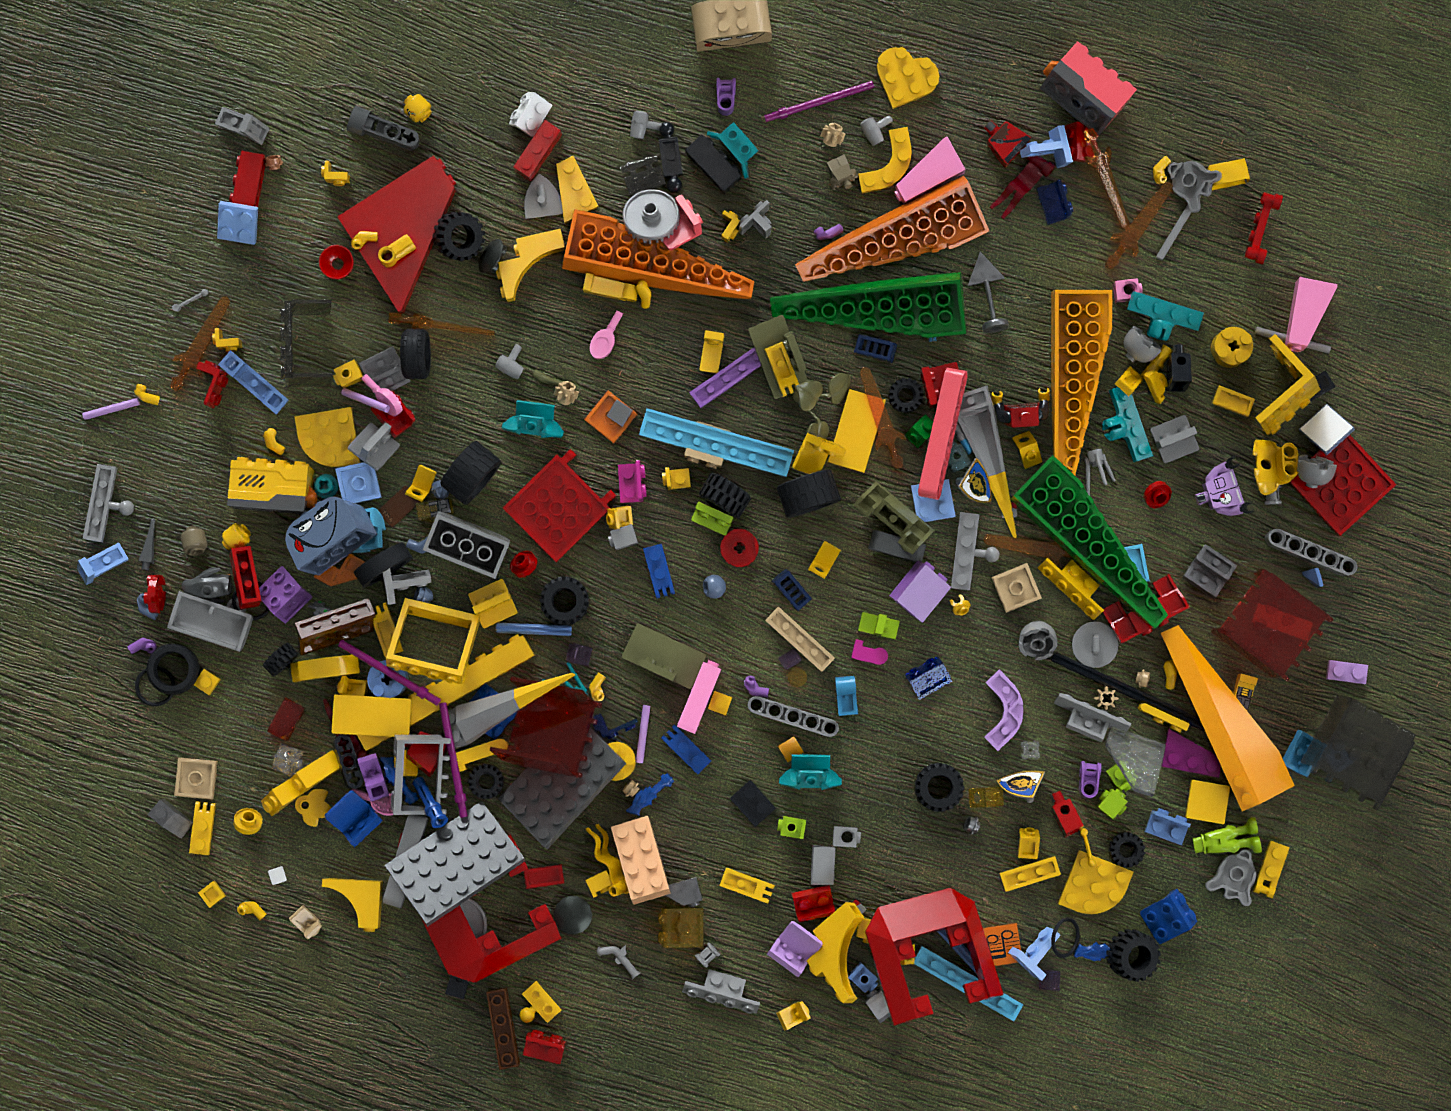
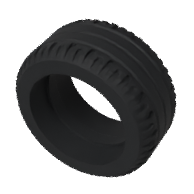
M406 329L401 335L400 363L402 375L406 379H426L429 376L431 344L429 333L425 329Z
M166 644L157 648L150 655L146 671L147 677L155 689L165 694L176 695L182 694L193 687L199 676L200 667L196 655L189 648L179 644ZM169 653L181 654L186 658L189 666L186 679L175 686L163 683L158 676V664Z

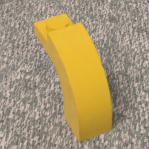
M354 655L325 657L290 663L293 682L360 673L359 660Z

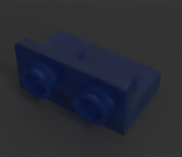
M1061 179L1037 188L1048 225L1069 219L1072 216L1073 206L1071 201H1067V187L1065 183L1062 184Z
M938 656L928 659L921 666L914 667L905 674L919 700L952 682L946 667Z

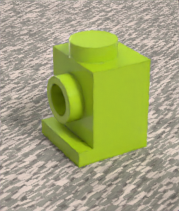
M783 816V820L779 819L777 831H781V836L804 839L806 819ZM789 824L795 825V829L793 831L788 830Z

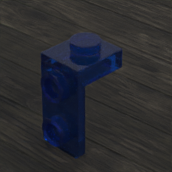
M601 713L593 716L595 720L592 721L596 732L600 731L602 737L607 736L608 739L618 736L617 731L625 729L627 732L636 728L635 723H638L636 718L608 730Z

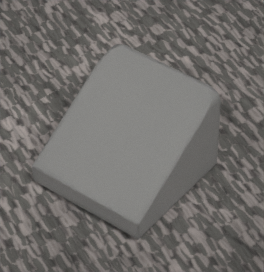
M616 400L607 417L623 427L633 410L619 400Z

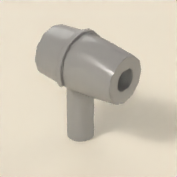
M635 111L631 120L630 137L643 139L647 128L659 131L662 123L648 121L649 115L646 112Z
M889 115L878 122L873 117L862 121L860 126L870 144L875 146L884 140L880 129L892 123L893 120Z
M515 344L508 357L501 355L498 358L495 367L503 372V374L505 373L518 379L524 367L515 362L522 347Z

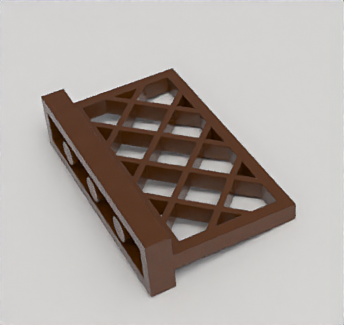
M369 598L296 622L295 628L298 635L300 655L302 656L340 643L341 640L346 641L373 632V618H376Z

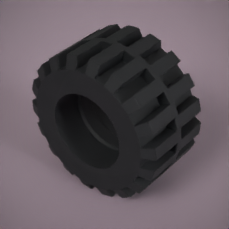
M450 212V214L443 215L444 218L437 221L439 225L434 227L436 233H433V238H436V241L433 242L435 246H438V252L443 253L444 257L459 261L472 259L471 256H477V251H481L483 248L480 246L481 243H485V239H482V235H485V231L481 230L483 227L482 223H478L479 220L476 217H472L469 213ZM462 225L467 232V239L461 247L457 248L452 243L451 233L456 226Z
M714 473L709 475L699 491L702 499L733 518H740L752 499L742 488Z
M561 576L557 579H552L550 583L544 586L545 588L541 592L540 599L541 609L544 615L552 622L559 625L575 624L586 615L589 607V595L586 588L578 580ZM561 590H569L576 597V605L569 612H560L554 606V596Z
M943 763L930 764L918 773L915 780V793L917 799L924 807L932 811L944 812L958 805L963 797L964 781L954 767ZM943 776L950 782L951 789L945 798L936 799L930 795L928 783L933 777Z
M1125 929L1124 932H1118L1117 937L1113 936V942H1109L1108 947H1110V950H1107L1106 955L1109 956L1107 962L1111 964L1109 967L1115 971L1114 973L1130 981L1139 982V980H1146V976L1151 977L1153 971L1156 972L1158 969L1156 965L1160 964L1158 956H1161V952L1157 950L1160 947L1155 943L1156 940L1135 929ZM1138 946V957L1135 962L1129 964V953L1134 947Z

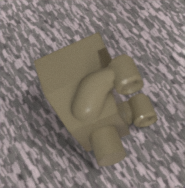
M845 155L827 162L829 172L832 175L830 179L832 190L838 189L842 185H844L845 189H850L852 187L851 181L859 179L854 168L850 169Z

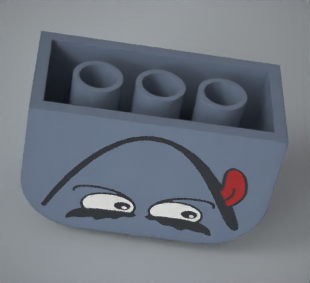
M329 497L317 502L315 507L309 511L302 513L289 526L285 541L297 569L319 576L376 536L377 532L366 510L361 505L338 497Z

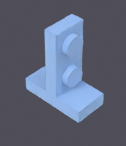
M1064 125L1057 126L1048 131L1049 140H1045L1041 144H1038L1037 141L1027 143L1026 147L1020 150L1021 158L1054 154L1057 168L1065 167L1073 162Z
M117 543L88 559L84 557L78 560L77 570L85 584L88 585L93 582L94 578L128 561V557L120 543Z
M1046 927L1039 933L1038 938L1027 948L1025 954L1014 947L1008 952L1027 972L1041 981L1046 974L1037 964L1052 947L1051 937L1054 929ZM1058 932L1056 933L1055 942L1060 937Z

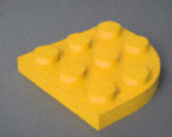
M352 407L294 416L299 443L312 460L321 465L336 468L361 463L360 458L347 449L350 443L357 437Z
M1078 850L1058 904L1084 914L1105 912L1113 908L1123 898L1134 872L1093 855L1092 858L1096 864L1094 867H1090L1088 865V854Z

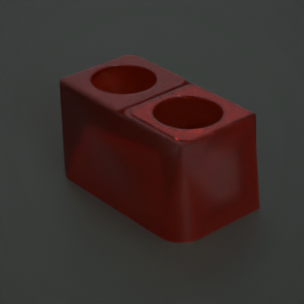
M285 697L267 732L285 741H289L306 708Z

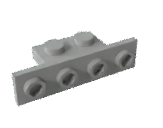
M1060 693L1054 701V704L1071 711L1066 728L1099 742L1104 740L1108 727L1125 734L1131 726V723L1127 722L1124 718L1113 716L1103 709L1092 707L1089 703L1078 701L1068 694Z
M710 969L708 970L704 986L685 981L682 991L690 997H700L708 1002L721 1003L725 1007H735L750 1014H757L760 1002L742 997L746 980Z

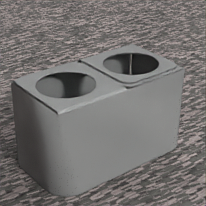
M812 845L811 885H834L835 847Z

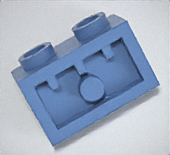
M1160 808L1157 811L1152 810L1144 832L1182 846L1187 829L1191 826L1190 823H1187V818L1176 815V818L1168 816L1169 812Z

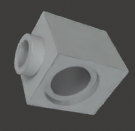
M632 524L617 530H611V536H608L611 547L615 546L616 551L638 544Z
M833 827V846L856 848V844L860 843L861 832H857V827ZM846 831L852 834V839L849 842H844L841 838L842 834Z

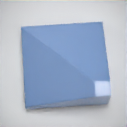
M1319 568L1302 572V575L1316 588L1323 586Z

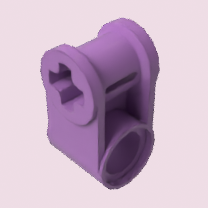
M717 78V109L721 115L728 116L734 111L736 78L732 80H720V78ZM723 102H729L731 106L729 108H723L721 104Z
M1081 761L1079 793L1083 798H1093L1098 793L1101 775V763L1099 762L1097 764H1090ZM1086 784H1089L1093 787V793L1091 795H1087L1084 792V786Z

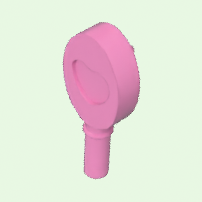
M616 310L612 320L607 325L608 327L598 331L593 336L590 343V353L595 359H603L613 350L615 344L613 332L616 330L615 328L623 313Z
M367 374L362 377V381L375 393L377 401L390 406L389 415L396 416L403 411L401 401L392 391L387 388L381 389Z
M358 789L353 790L366 802L369 801L376 812L386 816L393 815L391 811V793L387 797L370 801L367 792Z

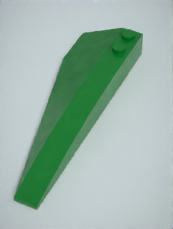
M961 272L865 282L770 297L772 317L783 315L785 319L825 322L830 325L840 324L845 327L867 330H885V332L890 333L899 332L905 335H922L921 337L927 338L966 334Z
M1052 455L1010 500L1104 587L1153 629H1156L1168 616L1167 612L1148 587V583L1143 579L1120 540L1105 521L1103 514L1098 510L1093 499L1084 489L1082 482Z

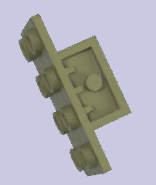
M783 315L748 328L750 338L774 399L782 397V394L766 356L765 348L783 342L799 384L808 381L805 374L807 368L794 334L789 332ZM785 388L786 393L790 394L788 389Z
M637 623L622 654V658L691 689L706 658V654Z

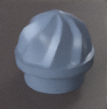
M441 480L434 482L431 489L434 496L438 499L448 497L449 492L440 485Z
M426 586L418 587L414 594V600L430 603L433 600V593Z

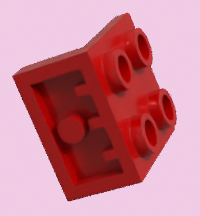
M957 362L920 369L929 408L935 407L938 404L945 370L947 368L959 369Z
M533 1030L526 1035L523 1055L561 1064L566 1041L562 1040V1036L552 1034L549 1037L545 1036L542 1031Z

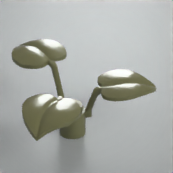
M838 373L830 380L828 394H822L823 387L818 381H807L795 386L796 390L793 394V400L799 403L803 411H807L816 420V423H812L809 426L807 433L827 439L829 434L828 424L824 421L820 422V419L811 409L814 408L819 397H830V401L833 404L843 401L850 389L851 380L848 373Z

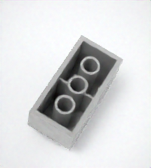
M438 511L423 550L495 579L510 544V539L456 516Z

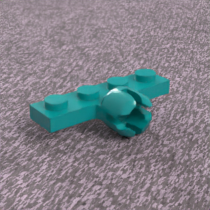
M1132 291L1127 310L1150 317L1147 335L1163 341L1169 340L1174 325L1199 331L1204 314L1203 312Z
M1119 387L1109 390L1116 410V416L1103 421L1102 431L1111 428V431L1104 434V436L1109 441L1124 438L1133 462L1152 457L1153 454L1132 394L1128 396Z

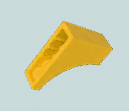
M322 879V887L331 888L342 893L352 903L358 917V928H363L365 932H375V929L380 928L383 881Z

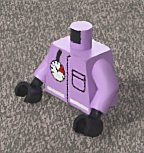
M1235 456L1229 458L1227 462L1215 466L1205 478L1206 483L1202 484L1204 492L1195 494L1198 505L1208 502L1211 510L1215 509L1217 513L1227 516L1243 513L1252 514L1254 510H1247V506L1253 503H1244L1233 471L1240 463L1237 465L1231 463V460L1236 458Z

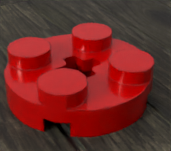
M745 529L730 531L724 536L720 545L722 557L729 565L734 567H745L751 564L759 550L757 539ZM737 543L745 546V550H742L741 554H738L736 550L734 551Z
M163 575L147 576L148 590L144 593L143 600L144 604H148V610L151 613H160L165 606L166 591H163L162 585H166Z

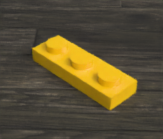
M1055 856L999 873L1005 892L1061 875Z

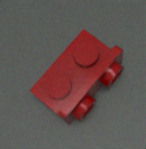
M830 885L792 893L798 922L830 916L835 912Z

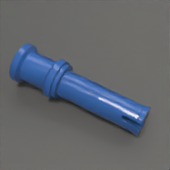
M423 777L414 779L412 784L425 805V814L430 817L432 827H443L448 822V818L442 813L440 803L434 800Z

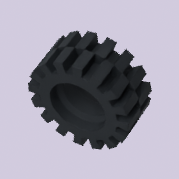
M901 378L895 381L889 390V403L893 409L898 410L897 412H913L921 405L923 400L921 385L911 378ZM904 388L910 389L913 393V399L908 403L902 402L898 396L899 391Z
M287 642L279 647L277 651L273 652L262 666L274 677L286 669L297 658L299 653Z
M491 764L479 765L469 775V788L478 798H493L502 791L504 786L502 772ZM483 774H489L493 777L494 783L489 789H483L479 785V778Z
M1129 832L1119 833L1109 843V855L1116 864L1122 867H1133L1143 860L1145 845H1143V841L1139 836ZM1125 842H1129L1134 846V853L1130 857H1123L1120 853V846Z

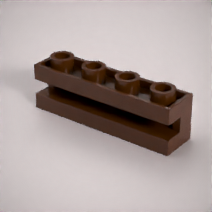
M508 988L488 990L486 995L499 1070L519 1067L520 1058Z

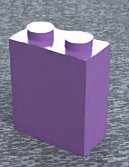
M917 560L889 597L912 617L923 623L950 590L951 586L946 583L948 580L946 577L934 572L935 568L927 561L922 563Z

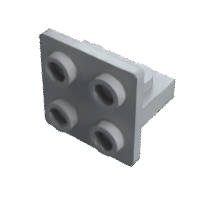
M767 200L764 203L760 201L753 208L754 212L750 216L747 214L739 221V233L741 235L752 225L765 239L771 234V221L764 215L769 210V202Z
M1186 415L1150 429L1164 464L1199 450L1194 436L1197 434L1195 426L1190 427Z
M385 422L380 429L373 423H369L350 443L347 449L378 471L398 450L400 444L391 438L389 433L392 426Z

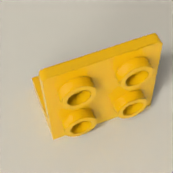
M807 433L792 468L807 474L821 471L828 455L834 457L836 454L844 456L847 449L832 441Z

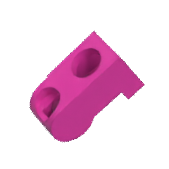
M855 640L851 659L877 665L884 664L887 661L888 653L885 649L862 646V640Z

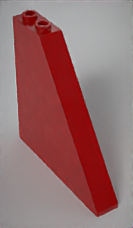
M434 155L337 216L351 239L360 231L378 232L377 242L367 241L358 250L400 315L405 312L434 244L433 241L436 239L433 238V233H436L434 227L435 225L438 226L439 223L437 221L443 219V215L447 214L456 193L454 187L456 182L451 174L446 175L444 163L441 159L437 160ZM407 234L416 246V249L398 260L394 266L384 267L378 257L379 250ZM386 253L383 256V260L388 261L393 255Z

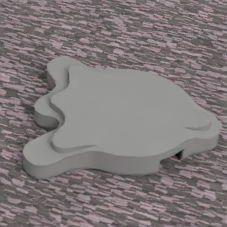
M1195 161L1173 162L1168 166L1173 191L1187 201L1191 212H1199L1201 209L1200 196L1209 197L1211 195L1212 185L1221 180L1222 173L1217 170L1209 171L1202 164Z
M1241 849L1238 853L1225 857L1220 862L1216 875L1205 883L1206 889L1208 891H1215L1223 888V896L1226 899L1237 898L1243 906H1249L1252 902L1250 890L1256 879L1251 852L1247 849Z

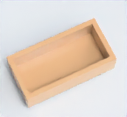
M645 816L612 826L611 830L633 904L671 894L649 817Z

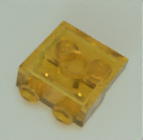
M662 908V912L658 914V922L662 924V932L658 933V942L662 944V947H703V908Z

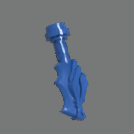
M380 757L379 761L383 764L385 779L394 786V757ZM403 777L402 792L406 796L404 801L412 805L419 799L417 797L418 794L411 792L405 784L406 779Z
M668 773L661 775V781L652 788L649 786V788L645 787L644 791L641 789L636 794L632 806L626 809V812L630 813V815L632 813L640 816L641 809L652 805V800L657 798V793L665 786H672V783L675 782Z
M1095 942L1087 947L1079 943L1076 951H1074V957H1083L1094 962L1101 961V958L1105 959L1108 956L1106 953L1107 950H1110V947L1105 943L1099 945Z

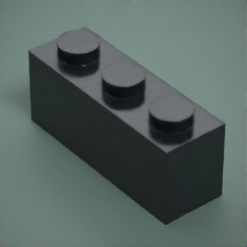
M700 135L685 149V154L725 195L741 180V171L735 164H729L727 161L728 157L721 150L718 152L713 147L715 144L708 136L705 138L703 135Z

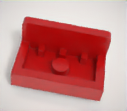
M1081 122L1066 125L1065 131L1073 162H1096L1095 134Z
M397 394L395 395L401 401L403 409L398 415L391 416L386 412L371 407V411L382 424L386 422L392 426L390 434L393 438H396L412 427L416 420L413 412L406 408L402 403V399Z

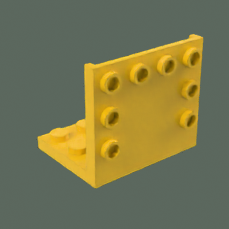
M1276 334L1269 338L1271 342L1270 347L1274 352L1275 358L1282 365L1285 364L1287 366L1288 372L1295 379L1298 377L1300 379L1255 417L1267 435H1273L1279 431L1280 425L1285 420L1287 422L1296 415L1295 412L1300 407L1302 409L1311 402L1309 399L1321 390L1315 376Z

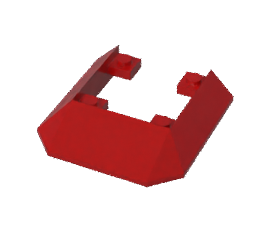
M508 835V837L511 839V841L514 843V845H515V846L517 847V849L520 851V849L518 848L517 844H516L515 841L513 840L512 836H511V835ZM523 862L508 872L511 878L527 870L528 867ZM546 904L527 912L536 930L501 947L493 930L476 938L460 905L428 927L422 920L447 973L473 983L561 939L557 925Z
M952 888L878 907L865 930L893 1026L934 1014L928 995L911 999L900 964L901 961L916 957L911 938L945 929L951 948L967 943L978 977V981L963 985L968 1004L1004 995L975 902Z

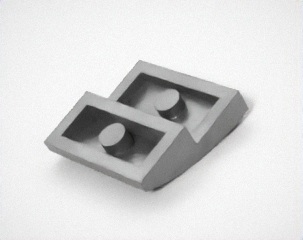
M394 346L359 363L364 374H367L381 389L387 388L393 391L411 382L410 379H406L402 375L400 358Z
M1205 544L1182 578L1214 600L1224 584L1229 580L1237 565Z

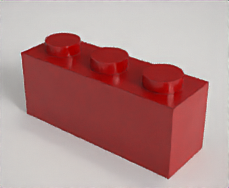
M544 120L513 166L515 172L531 182L561 138V130Z
M241 151V155L236 160L238 171L233 177V185L235 187L234 192L230 194L229 202L258 207L266 167L264 165L266 163L264 154Z
M251 546L231 548L229 557L240 609L259 607L261 596Z

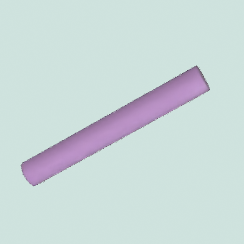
M347 388L342 389L341 394L386 413L390 410V406Z
M134 398L84 412L82 415L84 420L138 406L140 401L139 398Z
M643 705L636 763H643L650 714V706Z

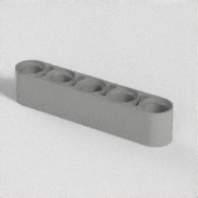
M1273 529L1265 535V542L1268 546L1338 575L1349 576L1357 571V563L1352 558L1281 529ZM1272 533L1278 534V543H1274L1271 540ZM1291 540L1297 543L1295 551L1289 547ZM1309 547L1315 551L1313 558L1307 555ZM1326 555L1332 557L1333 562L1331 565L1326 564ZM1345 562L1349 563L1351 567L1349 572L1343 570Z
M758 696L752 697L748 701V709L754 714L827 737L835 736L838 733L839 727L834 720ZM755 699L760 700L762 703L761 709L757 711L751 708V702ZM777 705L780 708L778 716L770 715L769 708L771 706ZM790 711L798 713L799 717L796 722L788 720L787 716ZM814 717L817 720L814 728H809L806 725L807 718ZM827 723L835 725V731L832 734H828L824 730V726Z
M408 815L396 857L423 840L428 817ZM390 875L382 903L402 908L406 896Z

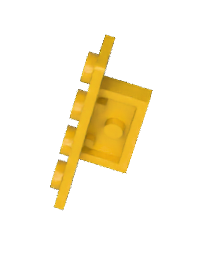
M1049 558L1039 565L1038 569L1042 574L1053 582L1059 590L1067 595L1092 620L1096 619L1104 611L1091 598V595L1100 585L1073 560L1069 561L1062 570Z

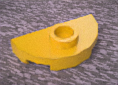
M1154 370L1148 371L1143 375L1155 403L1161 404L1165 398V387H1168L1167 379L1162 373Z

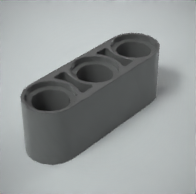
M873 530L868 549L916 563L917 560L922 562L927 545L922 544L912 555L901 548V545L898 543L901 537Z

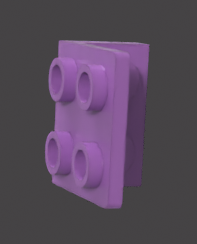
M283 566L259 587L262 602L285 624L312 598V595L300 586Z

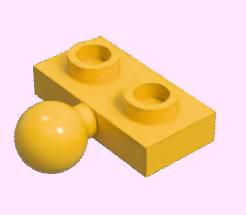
M537 981L522 993L532 1005L530 1008L525 1007L520 1011L519 1017L524 1023L532 1022L536 1012L548 1023L561 1011V1008Z

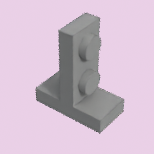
M222 107L215 122V125L248 137L260 145L263 144L269 131V127L253 115L248 113L243 115Z
M389 568L382 573L388 605L396 604L394 589L405 590L409 586L423 587L427 583H432L429 569L391 576Z

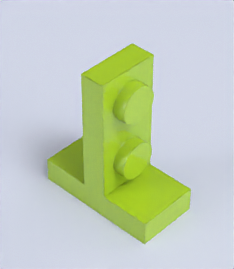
M862 612L858 631L896 640L900 621L887 618V615H874Z

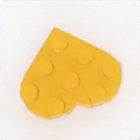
M903 47L889 48L878 58L877 73L892 109L927 96L935 90L939 83L940 76L936 65L927 57L913 59L910 53Z

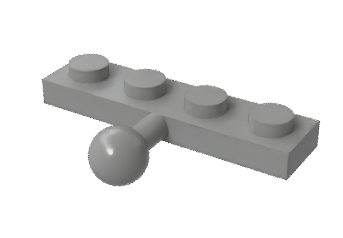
M97 464L82 539L103 543L109 510H119L125 516L132 514L134 511L133 503L128 500L121 503L111 501L117 467Z
M960 512L951 589L970 591L974 556L983 557L989 562H995L999 559L1000 553L995 547H989L986 550L975 549L979 514Z

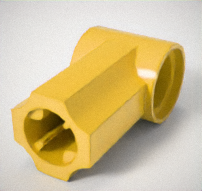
M406 234L389 246L382 247L378 252V257L384 267H392L398 260L415 250L416 246ZM386 253L393 255L388 261L383 260V256Z

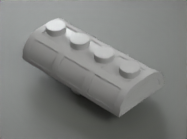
M179 591L167 628L240 652L246 643L253 616Z

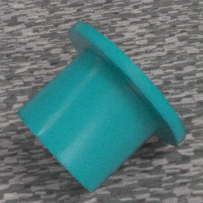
M330 474L320 475L314 482V490L321 498L333 497L338 491V481Z

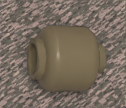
M196 526L187 527L180 536L183 550L190 556L201 555L208 546L204 530Z

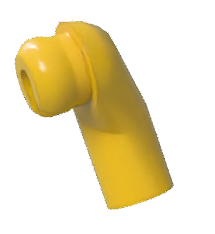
M640 280L636 285V292L641 298V307L647 309L650 307L651 291L647 287V282Z
M137 384L134 394L143 402L158 406L160 396L146 393V386Z
M1168 660L1163 666L1166 675L1165 687L1172 690L1175 689L1177 668L1173 660Z

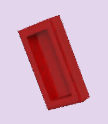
M562 864L530 868L524 871L526 889L565 883Z

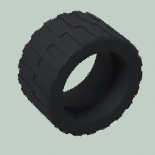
M474 441L463 450L448 468L441 479L440 485L461 503L467 505L492 479L501 465V460L478 441Z
M831 469L807 474L777 486L787 518L816 511L841 500Z

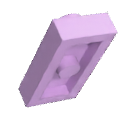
M1328 660L1326 679L1366 684L1368 665Z

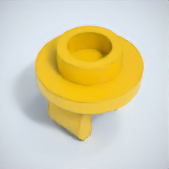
M960 594L959 598L961 601L954 603L951 599L950 604L953 608V613L962 616L969 611L971 604Z

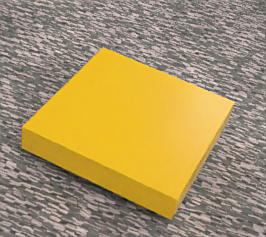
M1191 780L1185 818L1225 824L1230 786Z

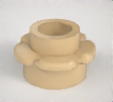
M1145 669L1142 672H1138L1136 683L1139 684V688L1148 686L1150 672H1146Z
M631 780L623 788L622 791L626 794L625 797L629 795L633 797L640 789L637 787L638 782Z

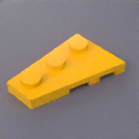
M574 156L557 163L563 217L566 224L572 221L574 209L590 212L599 208Z

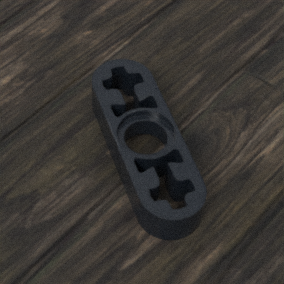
M341 734L333 740V748L345 786L348 789L355 790L363 784V776L351 738ZM340 739L347 742L344 746L345 752L350 750V753H345L341 756L340 753L344 752L342 746H338ZM345 757L352 758L353 765L351 767L344 766L343 759ZM354 768L356 771L352 772L353 777L358 778L356 786L354 783L349 782L352 779L351 773L346 774V771H351Z

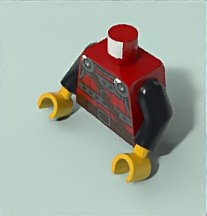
M1039 388L1038 398L1040 402L1003 404V393L999 391V396H995L993 392L991 394L997 418L1007 426L1013 428L1039 426L1040 421L1047 419L1049 416V388H1047L1045 393H1042Z

